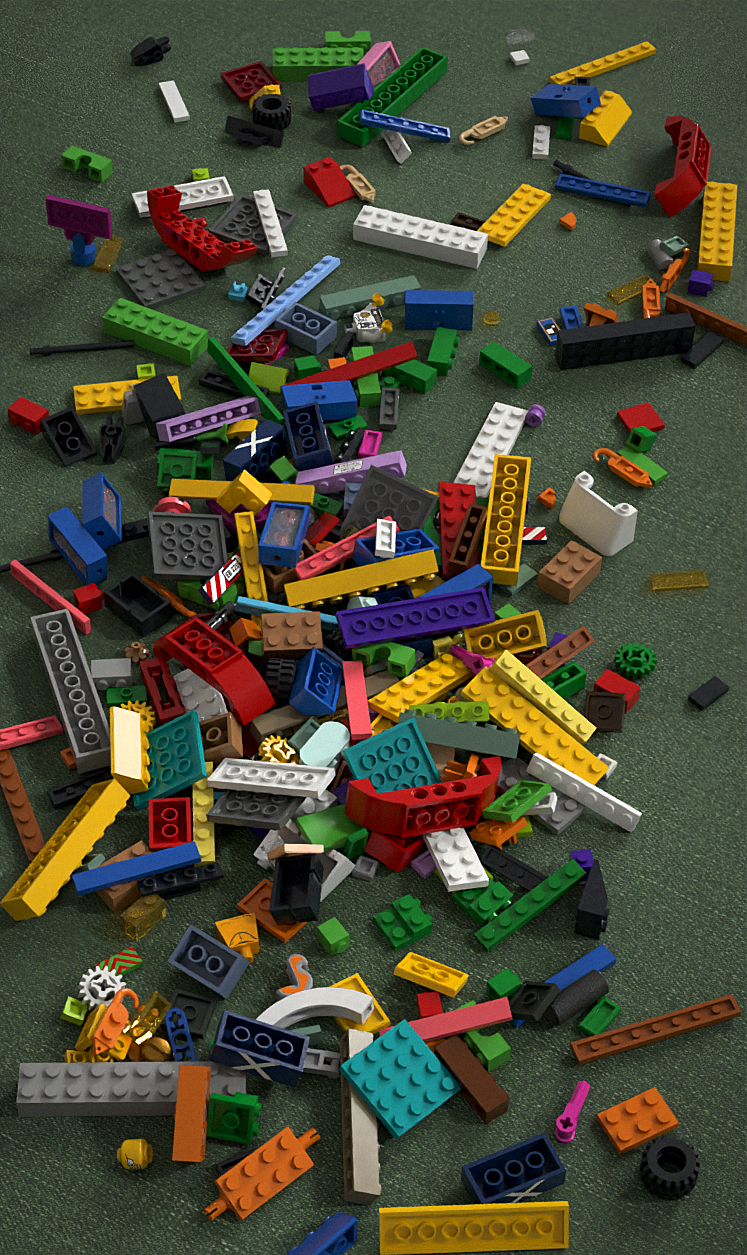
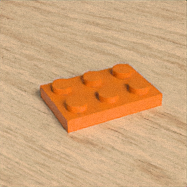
M264 878L237 904V909L243 914L255 912L256 923L286 943L307 922L300 923L299 920H296L294 924L277 925L269 912L273 883Z
M655 1087L598 1113L596 1118L620 1155L677 1128L679 1122Z

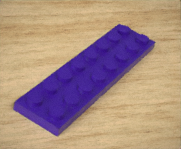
M484 587L337 611L335 615L345 649L485 626L495 622Z

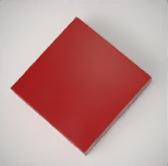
M649 402L617 411V417L629 433L635 427L644 426L652 432L662 430L665 427V424Z
M324 512L307 530L305 539L311 546L316 547V544L320 543L336 526L339 519L336 515Z

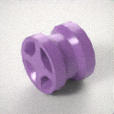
M537 404L531 405L525 416L526 423L533 427L540 426L546 413L545 409Z

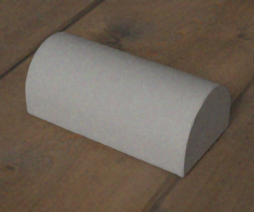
M656 239L648 244L647 252L659 271L666 270L674 261L669 254L659 247L662 241Z

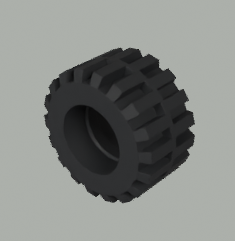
M264 94L254 100L252 104L253 123L276 130H284V128L291 124V102L288 98L278 94Z
M270 658L267 664L265 683L276 703L273 708H282L290 705L289 700L297 671L295 660Z
M662 1135L661 1139L658 1137L654 1138L652 1143L649 1142L646 1145L642 1155L640 1179L644 1180V1187L650 1188L649 1192L652 1195L658 1194L660 1199H663L664 1196L668 1200H673V1197H676L678 1200L683 1197V1194L686 1196L690 1194L691 1189L693 1190L696 1185L700 1170V1159H698L699 1154L697 1150L693 1151L694 1146L691 1143L686 1144V1139H676L677 1136L672 1135L671 1138H668L667 1135ZM671 1162L676 1164L681 1171L668 1173L662 1170L658 1164Z

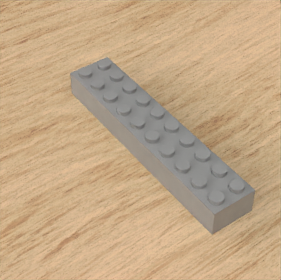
M63 609L30 617L32 633L78 773L111 766L110 728L69 610Z
M212 1061L20 1063L16 1104L19 1117L176 1114L175 1104L177 1103L179 1065L211 1067L209 1098L211 1093L232 1097L235 1096L236 1092L246 1094L247 1073Z

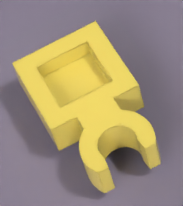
M455 635L452 639L450 636L434 640L433 658L436 659L445 653L451 654L450 648L454 645L464 648L462 642L465 639L463 635Z

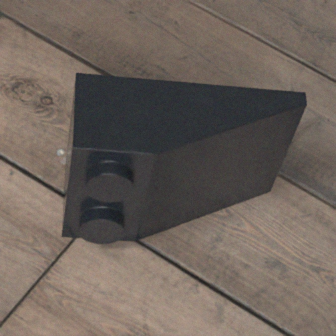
M165 373L133 386L150 436L159 437L156 423L185 415L184 408Z
M73 406L40 421L39 428L45 440L65 467L97 453Z
M594 859L577 909L574 933L599 940L601 932H606L610 908H607L608 897L599 860Z

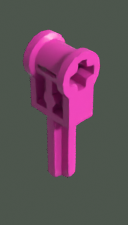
M458 645L450 648L451 655L464 661L463 664L470 667L475 674H478L485 666L489 668L495 660L480 654H473Z
M584 1080L577 1083L570 1102L567 1103L563 1114L556 1120L554 1135L557 1141L561 1143H570L575 1137L574 1130L576 1129L579 1114L590 1090V1085Z

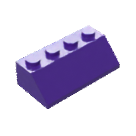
M365 63L308 75V96L314 111L370 100L374 93Z

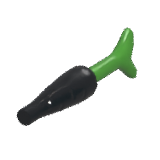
M225 423L214 432L194 434L171 442H154L155 449L192 447L199 441L215 438L228 444L229 440L225 435L227 424Z

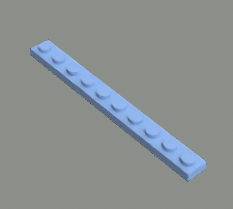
M332 256L323 257L321 261L315 264L300 279L295 281L293 285L231 337L232 343L245 346L249 344L294 302L301 299L341 264L340 258Z

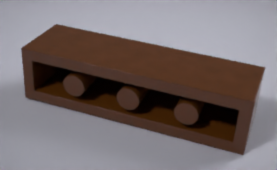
M469 503L449 559L448 575L457 576L470 569L486 524L487 507Z
M454 1035L434 1047V1055L461 1087L460 1093L485 1124L508 1111V1094L504 1089L498 1087L493 1075L485 1071L480 1059L477 1056H473L468 1044L464 1040L461 1041L457 1035Z

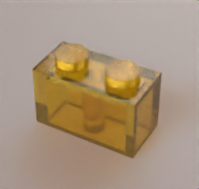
M157 894L139 898L120 915L121 930L137 942L167 916L166 901Z
M157 991L153 992L140 1003L123 1031L136 1043L142 1044L143 1041L154 1035L172 1004Z

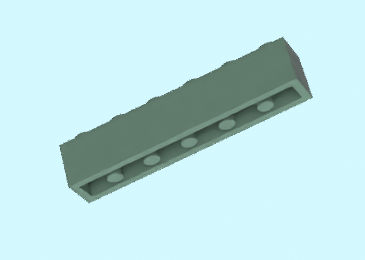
M412 275L320 296V311L322 315L333 320L353 316L374 302L372 296L375 293H379L384 299L382 306H376V308L379 307V310L405 304V290H421V286L416 277Z
M405 709L404 712L399 714L398 724L414 717L425 742L516 759L520 734L516 733L517 729L505 727V730L502 731L497 730V726L485 724L484 727L476 726L477 722L465 720L464 723L456 722L457 718L445 716L444 720L437 719L436 714L425 712L424 716L416 715L417 711Z

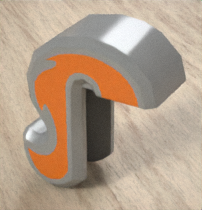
M292 954L287 958L286 964L288 967L286 972L292 985L276 991V1002L292 994L313 989V978L308 973V962L304 956Z

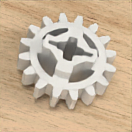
M96 966L94 972L89 969L87 975L83 974L82 982L78 985V989H80L78 997H84L82 1004L88 1003V1010L98 1007L101 1003L108 1007L116 992L125 988L126 983L120 982L122 975L116 977L115 969L108 972V966H105L104 970H100L99 966Z

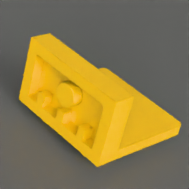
M101 1003L89 1013L74 1047L76 1050L84 1051L88 1047H93V1042L90 1038L107 1009V1006ZM127 1020L113 1048L106 1053L119 1061L124 1060L137 1025Z

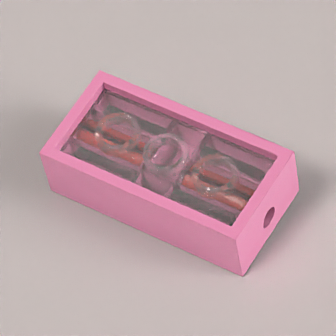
M391 41L376 43L358 63H365L373 88H376L401 66Z

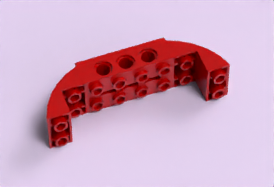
M684 116L666 117L665 131L667 134H670L673 144L677 146L675 171L673 178L656 184L654 192L655 199L661 203L663 212L667 213L669 218L687 207L698 196L703 187L707 185L712 146L699 124H695L690 118Z
M168 185L167 187L147 190L149 213L161 237V241L201 271L206 272L242 264L248 261L257 251L258 247L247 239L225 244L213 234L207 232L202 226L196 224L192 219L186 217L181 211H178L182 193L176 187Z
M196 617L185 621L154 642L153 655L155 657L162 656L164 663L174 657L228 699L231 713L243 725H246L276 705L266 683L253 664L243 654V651Z
M501 757L481 759L478 777L377 794L368 778L349 781L344 814L367 829L388 835H397L401 838L477 825L478 820L483 818V810L495 801L501 770Z

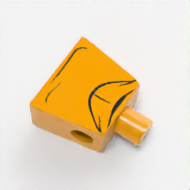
M255 912L215 922L216 936L219 942L244 956L250 961L249 964L254 961L253 954L259 952Z

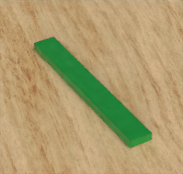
M214 336L208 338L207 352L245 396L258 398L260 412L264 419L284 426L285 418L216 338Z

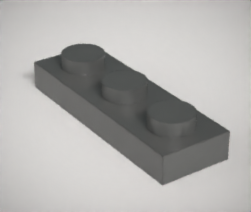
M382 388L379 429L397 430L399 388Z

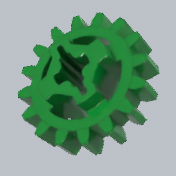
M628 642L627 646L622 644L621 649L616 650L614 658L615 668H620V674L625 672V677L633 675V679H636V676L643 679L644 674L650 676L651 671H655L657 663L656 653L651 652V647L645 648V643L641 646L638 645V642H635V645H632L630 642Z

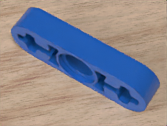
M172 1008L166 1013L165 1022L175 1062L184 1061L182 1052L177 1053V1051L185 1050L187 1057L192 1059L190 1062H197L186 1016L181 1009ZM174 1014H177L178 1017H181L178 1020L179 1027H185V1029L177 1030L174 1022L170 1021L173 1019ZM180 1034L187 1036V1042L183 1046L175 1044V1039Z

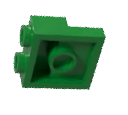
M161 451L157 481L158 489H162V493L169 494L172 479L196 480L198 455L196 453Z
M489 877L488 886L458 890L452 897V900L481 927L498 916L500 911H505L513 903L511 901L513 894L499 881L495 883Z
M410 894L393 901L391 908L373 916V922L395 952L432 933L433 919L428 912L424 914L421 910L420 900L417 897L413 898Z
M236 1092L234 1097L211 1093L206 1136L251 1145L253 1137L258 1136L260 1123L256 1122V1117H260L262 1103H258V1096Z

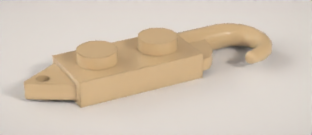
M493 116L472 126L471 129L462 132L459 135V141L464 145H471L474 141H466L464 139L469 136L483 139L505 128L508 117Z
M351 165L340 166L341 170H348L351 173L346 178L361 200L374 203L376 190L361 173L359 174Z

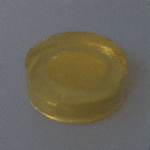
M492 310L487 311L483 315V322L488 326H496L500 323V314Z

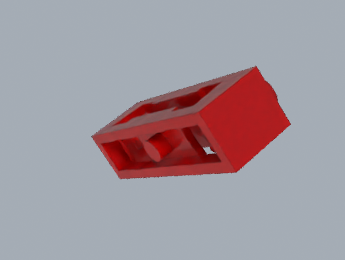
M163 657L140 661V674L144 685H146V691L159 726L186 714L185 707L180 705L181 697L179 691L175 692V680L169 676L171 674L169 664L164 663ZM160 678H162V687L168 703L163 704L164 710L162 709V699L156 686L161 684Z

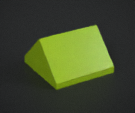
M251 362L249 378L256 385L269 388L270 394L280 395V386L285 385L290 370Z

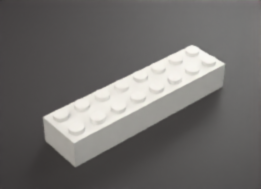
M364 205L353 224V240L474 269L478 268L487 250L488 234L372 206Z

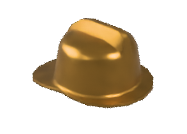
M142 1035L131 1041L128 1049V1055L133 1062H175L172 1047L163 1038Z

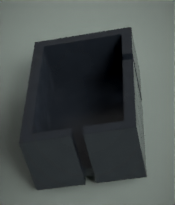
M134 572L120 580V587L118 583H115L104 591L105 607L128 626L131 625L132 629L142 637L172 618L171 602Z
M316 853L276 858L269 912L277 925L294 924L296 920H299L300 923L318 921L322 890L320 884L323 880L324 867Z

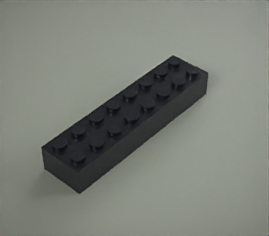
M688 312L558 330L555 358L560 370L685 353L693 346L696 325Z

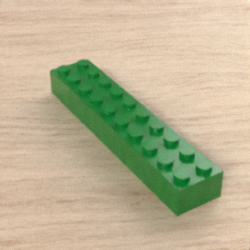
M422 46L374 88V93L370 100L358 102L337 121V137L364 147L383 129L360 124V110L397 117L447 73L448 56Z

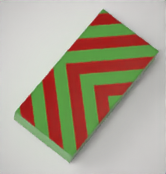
M131 946L94 965V968L99 966L100 970H104L105 966H108V972L115 969V976L117 977L118 975L124 976L143 966V961Z

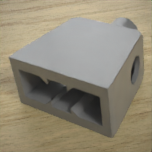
M138 383L133 384L132 390L125 391L123 394L122 416L126 425L145 421L133 388Z

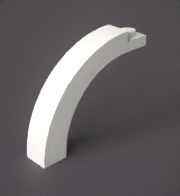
M336 987L314 988L283 998L266 1009L256 1020L285 1029L293 1023L307 1018L337 1016L363 1025L374 1010L373 997L351 989Z

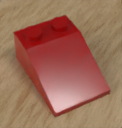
M331 157L303 167V182L328 208L356 197L340 166Z
M190 797L149 799V851L164 850L192 842Z
M372 830L364 851L369 853L374 859L387 865L389 869L399 872L407 867L427 845L422 835L401 838L397 835H388Z

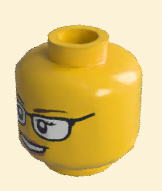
M128 1139L122 1143L121 1148H118L117 1159L126 1170L144 1169L152 1162L153 1149L151 1144H148L145 1139Z

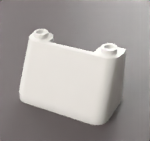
M583 471L577 475L560 511L559 521L602 555L612 556L633 542L638 510L627 503H621L615 507L611 506L589 489L593 486L594 480L591 475Z
M291 819L282 830L271 829L253 854L259 859L257 863L266 870L269 867L273 870L275 868V860H268L269 851L283 844H307L296 824ZM334 849L318 855L324 867L323 880L320 884L322 886L320 902L355 867L347 857Z

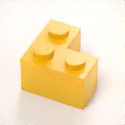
M244 470L221 492L216 502L229 514L237 506L243 504L256 515L268 503L272 493Z

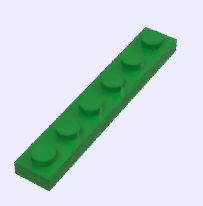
M572 859L474 933L476 940L489 952L587 877V873Z

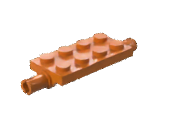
M289 1126L285 1127L217 1178L214 1183L218 1187L220 1194L218 1199L203 1208L205 1214L213 1211L207 1218L213 1221L225 1210H232L239 1220H243L306 1172L314 1163L305 1150L320 1140L319 1134L311 1137L317 1131L311 1127L299 1138H296Z

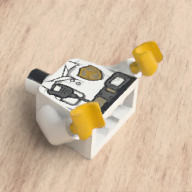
M375 293L372 296L373 303H370L364 310L353 315V323L345 324V333L347 331L355 333L359 342H384L386 333L392 332V323L389 320L383 321L379 307L376 308V306L384 304V299L379 293Z

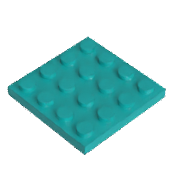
M195 710L146 733L149 741L147 754L150 765H147V770L150 774V782H148V791L133 794L134 807L138 811L149 806V799L166 798L207 777L199 718Z
M414 717L342 751L354 780L368 778L377 794L443 783L440 780V774Z
M405 1019L339 1067V1071L396 1140L461 1090L454 1077Z

